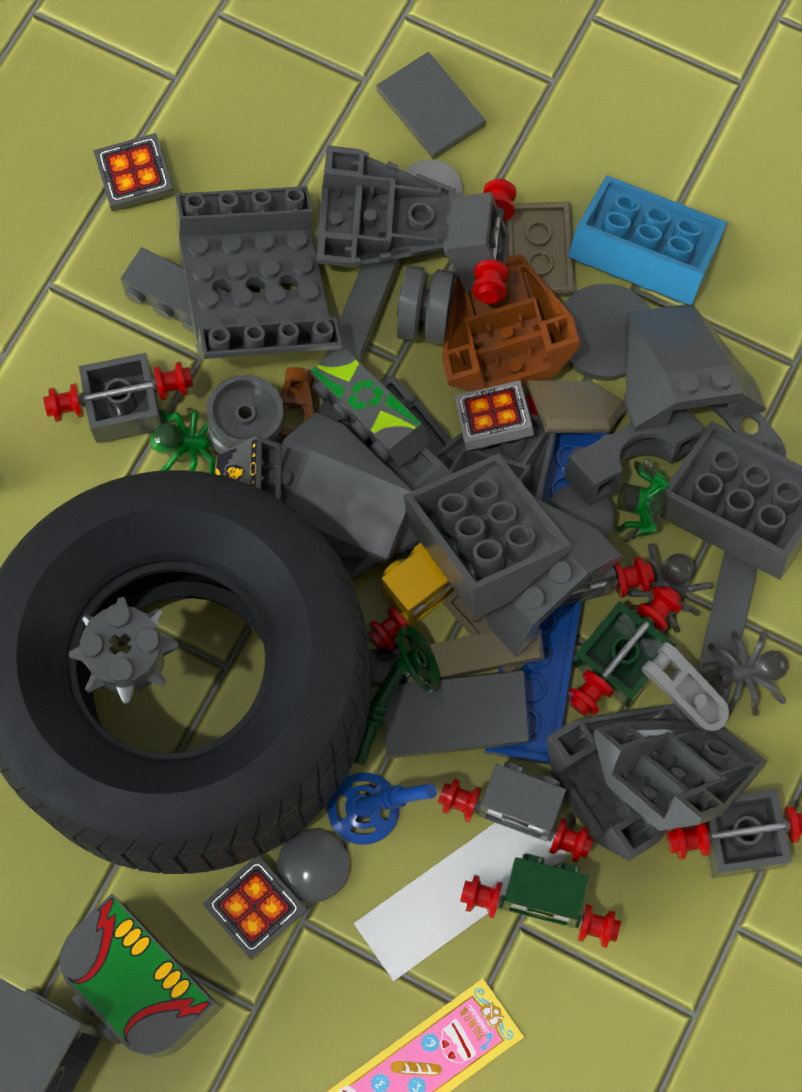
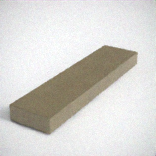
M493 631L429 644L437 662L441 680L544 660L541 634L517 656H514ZM411 675L406 676L407 684L416 683Z

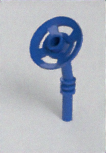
M372 773L352 774L344 779L340 788L328 802V817L333 829L346 841L359 845L373 844L384 839L393 830L399 817L400 807H404L408 802L433 799L436 797L437 789L432 783L404 788L401 785L391 786L385 779ZM367 781L376 784V787L357 786L352 788L351 784ZM361 791H366V792L371 793L369 796H368V795H359V796L356 795L357 792H361ZM340 795L347 798L345 804L347 816L342 820H339L336 809ZM381 807L386 810L390 809L387 821L379 816ZM359 818L365 820L370 818L371 821L367 823H359L356 822V819ZM352 826L357 829H369L372 827L376 829L375 832L370 834H356L350 830Z

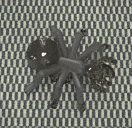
M653 543L648 544L649 563L654 574V583H650L649 587L653 589L655 586L660 588L668 586L677 593L695 592L712 587L710 582L683 586V583L689 579L693 571L691 559L683 553L669 556L661 566L660 572L656 561L655 546ZM628 589L627 592L629 597L649 598L648 602L640 604L649 605L654 599L651 595V590L642 592L641 590ZM681 600L679 601L682 605V611L689 612L695 616L700 615L698 609L683 603ZM632 605L629 609L632 611L636 610L639 605ZM670 612L666 617V621L671 625L675 633H679L681 629Z
M766 630L761 631L757 645L752 655L748 657L746 656L744 641L739 638L738 632L732 631L731 636L733 642L738 647L740 664L726 649L717 647L713 643L708 645V649L715 654L723 656L732 668L729 670L726 667H722L716 661L702 663V668H716L708 670L702 677L713 680L709 684L714 689L721 688V690L717 691L720 696L725 693L726 688L732 681L737 682L733 696L728 704L729 716L732 715L739 701L743 686L749 689L751 710L754 717L759 715V696L755 688L759 684L768 689L780 704H785L786 699L778 692L777 687L766 680L778 681L783 678L789 669V661L780 651L770 650L759 656L768 635Z

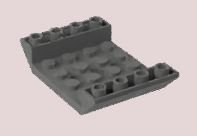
M307 186L176 193L179 251L196 348L203 359L342 349L337 318L329 317L318 263H316V253L310 230L313 210ZM289 283L294 285L296 289L288 291L284 290L280 285ZM255 285L261 287L263 291L253 293L247 287ZM217 287L225 288L230 293L219 295L213 290Z

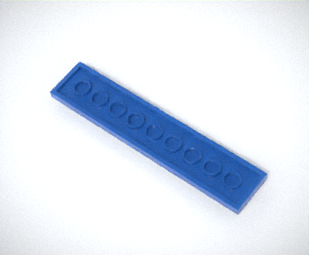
M557 433L542 502L547 504L556 491L565 485H571L564 477L569 455L580 447L585 448L597 442L608 433ZM582 601L557 607L539 624L543 631L541 636L544 660L526 663L518 670L524 671L526 675L531 744L486 748L485 754L550 765L546 737L562 728ZM501 668L498 673H505Z

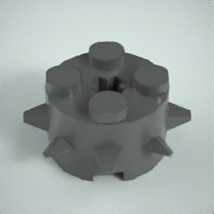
M120 597L117 599L116 605H111L96 616H83L82 620L86 628L82 633L80 646L69 651V658L84 662L92 673L85 688L87 692L90 693L104 686L113 692H118L123 704H128L131 701L134 690H144L152 683L160 686L165 685L166 680L161 673L165 664L164 656L179 649L178 642L161 636L157 628V623L162 614L159 608L146 614L134 607H128L125 598ZM122 645L130 647V651L126 654L122 651L117 652L118 648Z

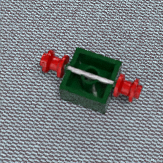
M655 586L651 590V595L654 598L649 605L640 604L636 608L640 616L620 601L614 606L574 656L572 664L583 672L582 676L585 680L580 689L571 688L568 691V695L571 698L569 704L574 710L583 716H586L588 713L596 716L600 711L596 703L602 696L608 698L613 696L627 708L633 703L650 682V679L642 672L641 668L648 660L653 661L659 655L658 649L664 642H668L674 647L676 646L658 630L665 631L667 629L668 623L665 618L670 612L679 614L682 610V605L679 603L681 597L677 592L668 586L663 588Z
M523 854V858L515 857L506 893L501 897L500 893L503 884L501 881H497L493 887L481 884L480 876L474 875L472 882L465 880L460 902L467 904L465 910L467 912H471L477 906L487 909L488 916L494 918L497 905L499 904V908L505 911L571 928L575 926V928L579 929L578 941L583 942L588 935L600 939L601 947L605 948L608 947L609 941H617L621 920L615 919V911L609 910L605 916L594 914L592 905L586 904L583 915H580L589 877L588 875L580 874V867L566 863H560L559 868L545 865L544 858L531 854Z

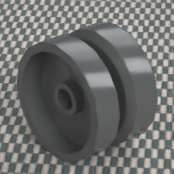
M407 265L398 299L397 338L415 341L420 334L422 321H425L426 341L428 343L444 345L454 291L455 272L437 269L433 274L429 290L427 289V272L425 268Z
M236 375L222 381L212 391L207 402L208 433L214 449L221 454L254 436L280 444L283 436V401L277 389L265 379L253 375Z

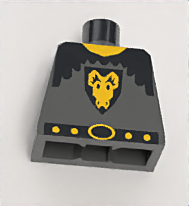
M254 436L219 454L216 463V474L253 485L281 500L282 444Z

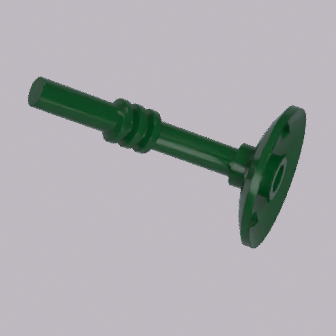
M410 625L400 627L398 631V647L401 656L397 657V662L393 664L373 700L370 702L367 726L358 754L354 760L357 764L366 765L378 727L383 726L381 720H384L386 717L383 712L388 711L386 704L404 675H411L415 682L428 692H434L440 687V672L435 657L423 636ZM403 637L409 639V644L404 646ZM419 678L424 679V680L427 681L428 683H427V684L423 683Z

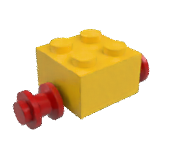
M421 542L411 551L412 556L404 562L400 560L395 561L383 572L385 575L382 577L383 598L390 605V608L387 609L388 618L382 623L374 620L369 623L371 631L367 633L370 640L379 650L385 647L391 652L395 649L393 640L398 637L400 627L415 625L440 606L442 601L455 590Z

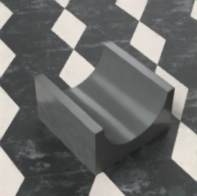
M0 978V1092H73L104 1034L94 1024L28 988L26 991H23Z

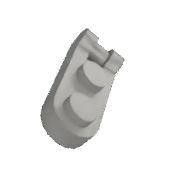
M664 642L658 649L659 655L653 661L648 660L641 668L642 672L658 685L694 725L704 730H719L728 720L729 709L727 703L674 646ZM669 664L676 669L670 677L664 672Z

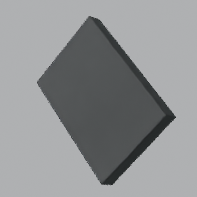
M429 52L377 84V92L433 160L485 126L486 120Z

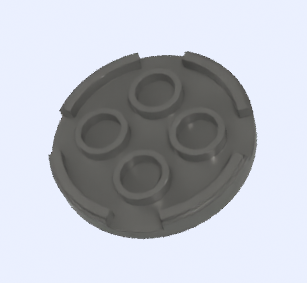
M595 284L577 291L563 304L573 316L581 343L579 349L568 360L569 366L579 374L595 380L611 381L625 376L628 350H626L628 314L632 311L647 310L650 307L635 292L615 284Z

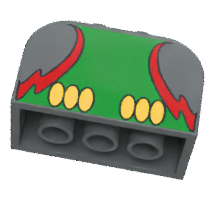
M113 894L109 895L68 935L62 946L60 969L66 983L76 993L72 1000L86 1015L97 1016L102 1021L97 1027L112 1043L116 1042L118 1045L122 1043L134 1052L152 1057L171 1055L183 1048L222 1009L137 916Z

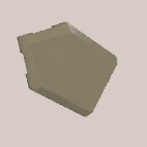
M527 381V387L546 433H609L617 420L627 411L624 400L592 381Z

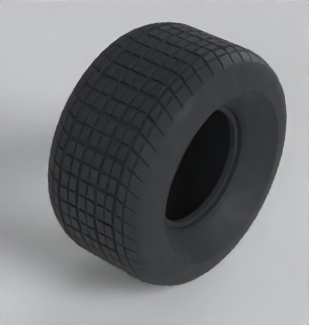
M188 470L151 471L108 481L66 501L39 521L8 555L0 568V773L29 808L72 843L106 861L134 870L137 868L139 871L159 874H194L210 872V870L215 871L241 864L281 845V843L287 841L317 816L340 788L358 754L370 709L371 666L366 625L357 592L340 558L318 530L293 508L253 485L230 477ZM120 597L125 598L128 607H134L138 610L162 601L179 598L202 599L222 605L241 616L256 631L264 644L265 667L258 694L240 722L221 738L208 745L180 753H153L128 746L112 737L103 729L95 707L94 691L89 693L85 690L92 673L84 662L69 658V651L80 646V639L86 628L82 620L83 616H96L111 605H116L117 599Z

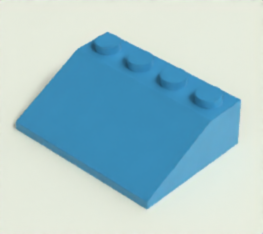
M606 175L577 225L567 257L577 260L583 265L605 271L613 277L635 283L644 289L653 290L668 296L674 301L692 305L728 222Z

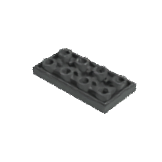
M524 671L441 680L439 689L434 692L424 690L418 683L401 684L396 687L386 704L388 711L384 712L386 715V755L389 759L531 744L526 675Z

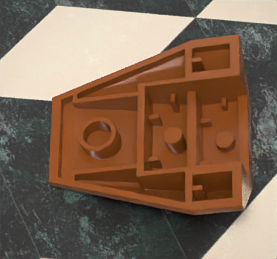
M521 254L507 257L508 278L505 281L507 287L506 296L496 303L486 304L474 297L472 291L465 292L460 279L455 280L442 352V360L449 386L476 391L521 380L522 386H525L528 380L552 378L557 375L581 346L573 316Z

